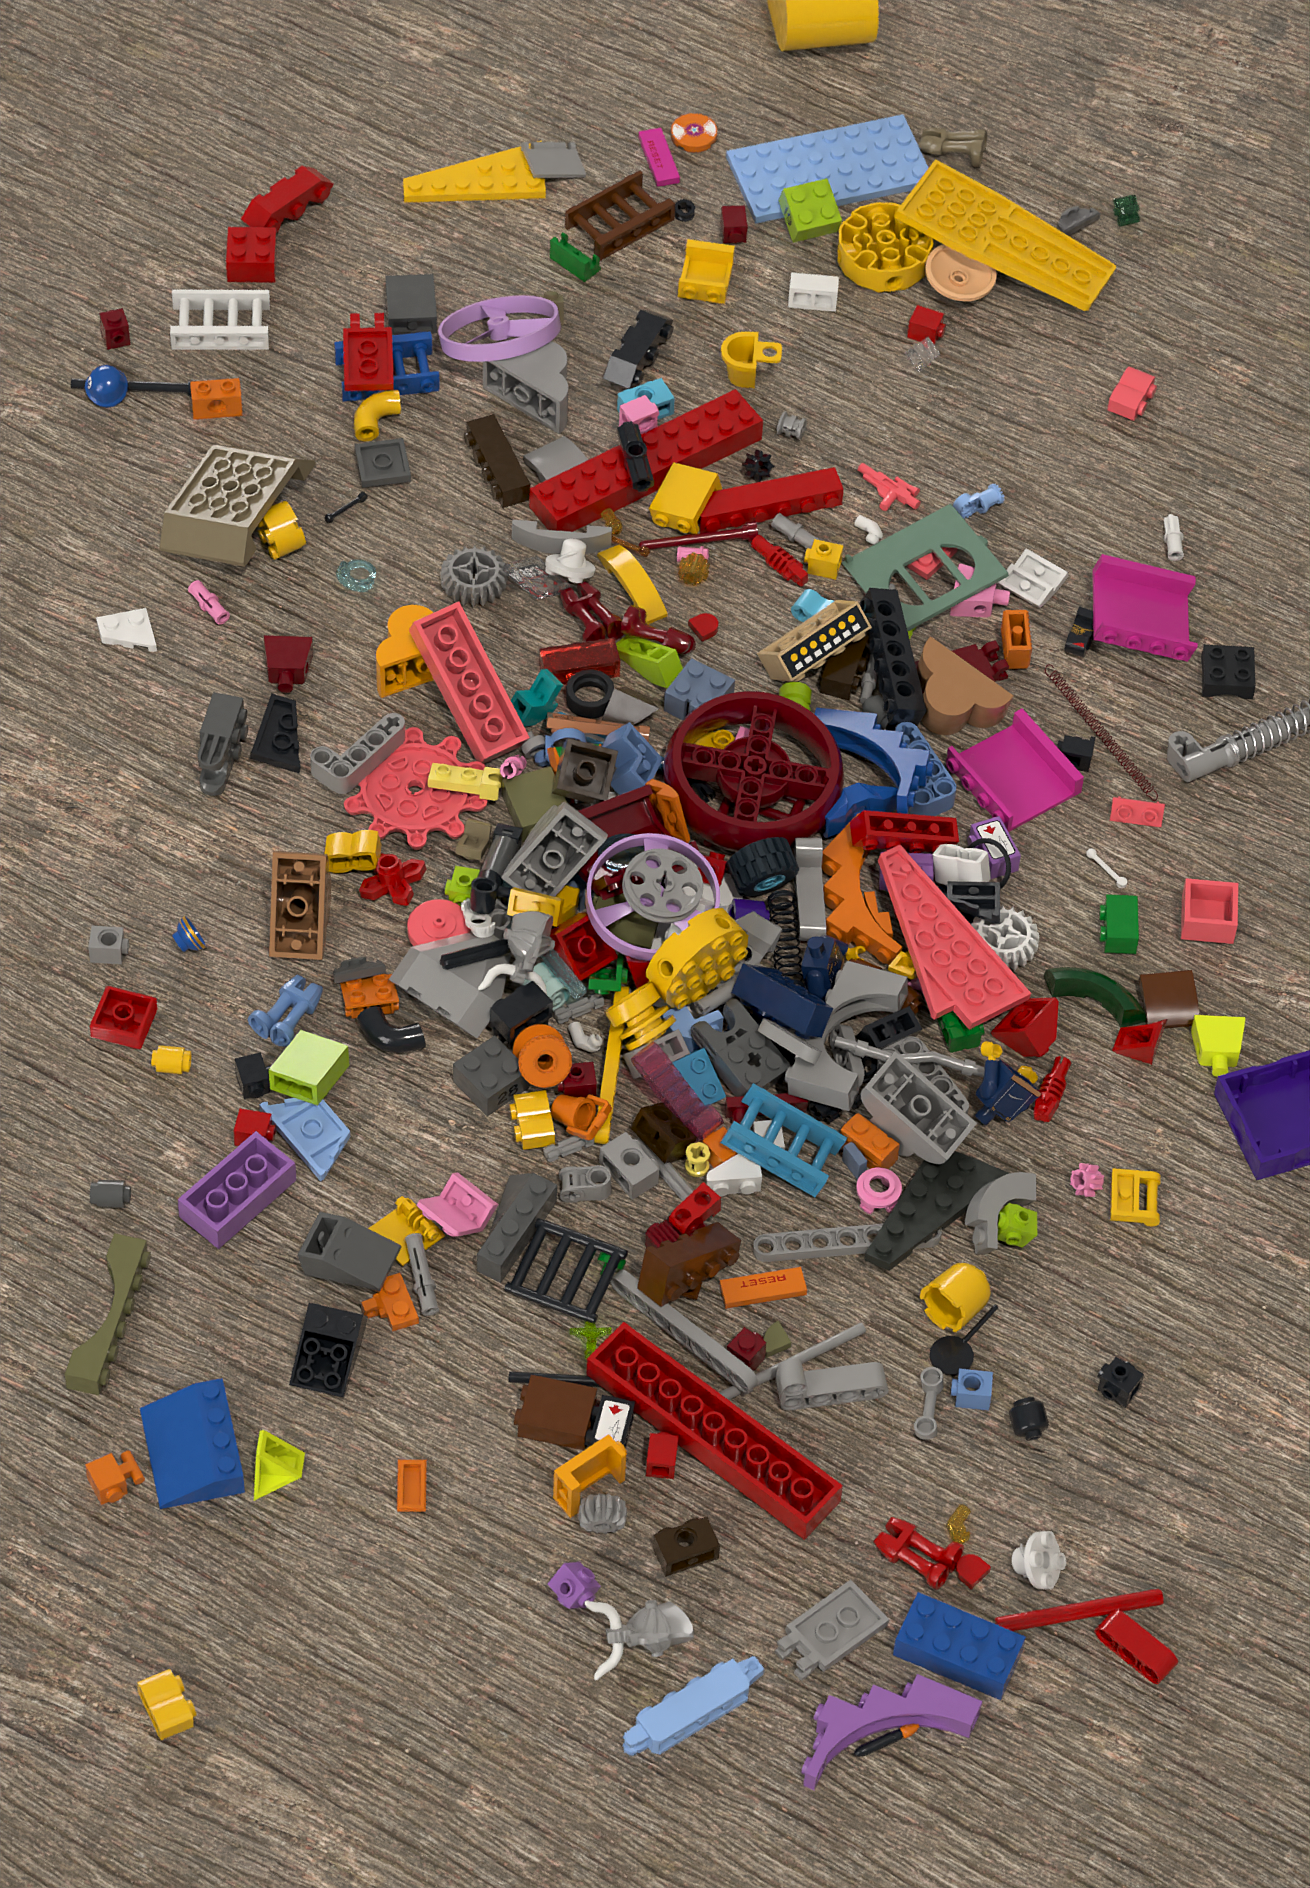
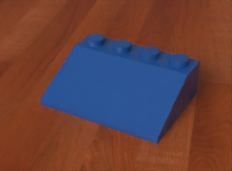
M223 1378L194 1383L140 1408L160 1509L245 1493L244 1476Z

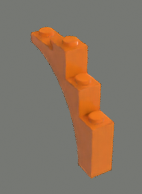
M849 822L823 850L821 868L827 875L832 876L823 886L824 903L829 908L835 909L826 919V935L848 945L854 942L856 946H863L866 951L876 956L880 962L890 965L902 951L903 947L882 930L874 921L865 905L860 889V871L871 850L852 846Z

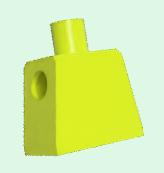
M1194 1015L1191 1034L1198 1063L1201 1066H1212V1074L1218 1077L1227 1074L1228 1067L1237 1066L1245 1017Z

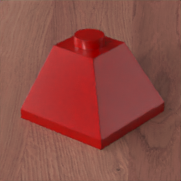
M1056 997L1029 998V1000L1015 1006L990 1033L1023 1057H1041L1049 1051V1047L1056 1040L1059 1001Z

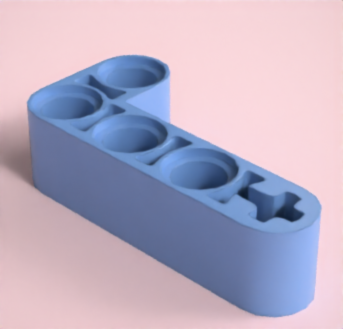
M911 722L898 724L896 731L903 732V742L908 743V748L930 750V761H934L933 777L928 776L926 787L919 786V790L915 791V805L909 808V813L936 816L950 810L955 802L957 787L955 781L917 726Z

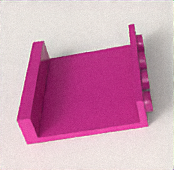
M1102 554L1092 569L1094 640L1188 662L1198 647V643L1189 641L1188 595L1196 584L1195 576Z
M1023 708L1014 712L1013 723L1008 728L961 753H958L953 746H950L947 751L946 766L951 773H955L961 780L963 787L976 797L978 804L985 808L992 818L1000 816L1008 832L1080 794L1082 791L1083 775Z

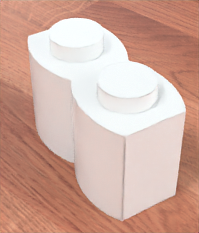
M942 844L933 853L935 881L947 886V881L989 882L991 879L988 852L976 848L964 849L957 845Z

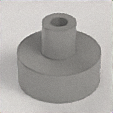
M532 731L527 732L530 738L521 746V750L528 759L534 758L537 752L545 749L544 736H534Z

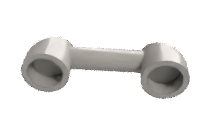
M936 1367L924 1369L920 1376L922 1389L926 1393L923 1416L919 1417L914 1423L915 1435L920 1439H932L938 1433L934 1413L936 1397L942 1391L944 1382L942 1371Z

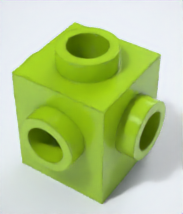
M455 865L452 880L447 879L445 886V895H449V901L461 906L464 900L470 899L471 883L477 878L479 869Z
M1008 1203L1000 1210L998 1215V1240L1006 1242L1008 1245H1016L1023 1248L1037 1236V1212Z

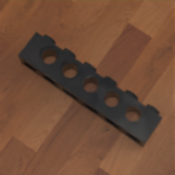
M869 588L865 597L860 601V607L872 627L866 633H868L870 640L869 649L874 657V671L878 674L879 691L882 693L884 700V712L887 714L889 724L898 725L903 722H911L918 726L927 710L898 590Z

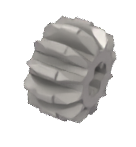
M598 1493V1495L590 1494L587 1498L581 1499L578 1519L580 1520V1526L585 1528L586 1531H594L596 1534H607V1532L615 1533L624 1528L627 1507L626 1501L622 1500L619 1496H611L609 1493L606 1495Z

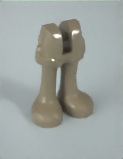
M931 127L923 129L918 147L922 152L942 155L947 152H962L970 156L971 164L974 167L981 168L983 152H985L987 145V130L977 129L974 131L950 132L946 131V128Z

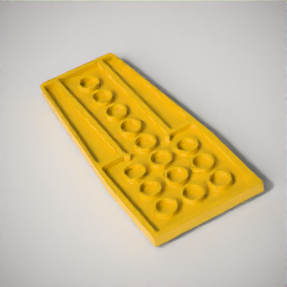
M936 159L897 209L894 218L964 254L967 258L979 261L1083 311H1088L1116 269L1114 263L998 192Z

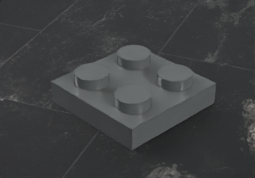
M403 438L354 444L362 488L411 482V472Z

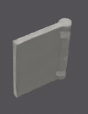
M528 142L521 143V150L524 152L534 178L586 177L575 142H569L568 149H566L565 142H531V149H529Z

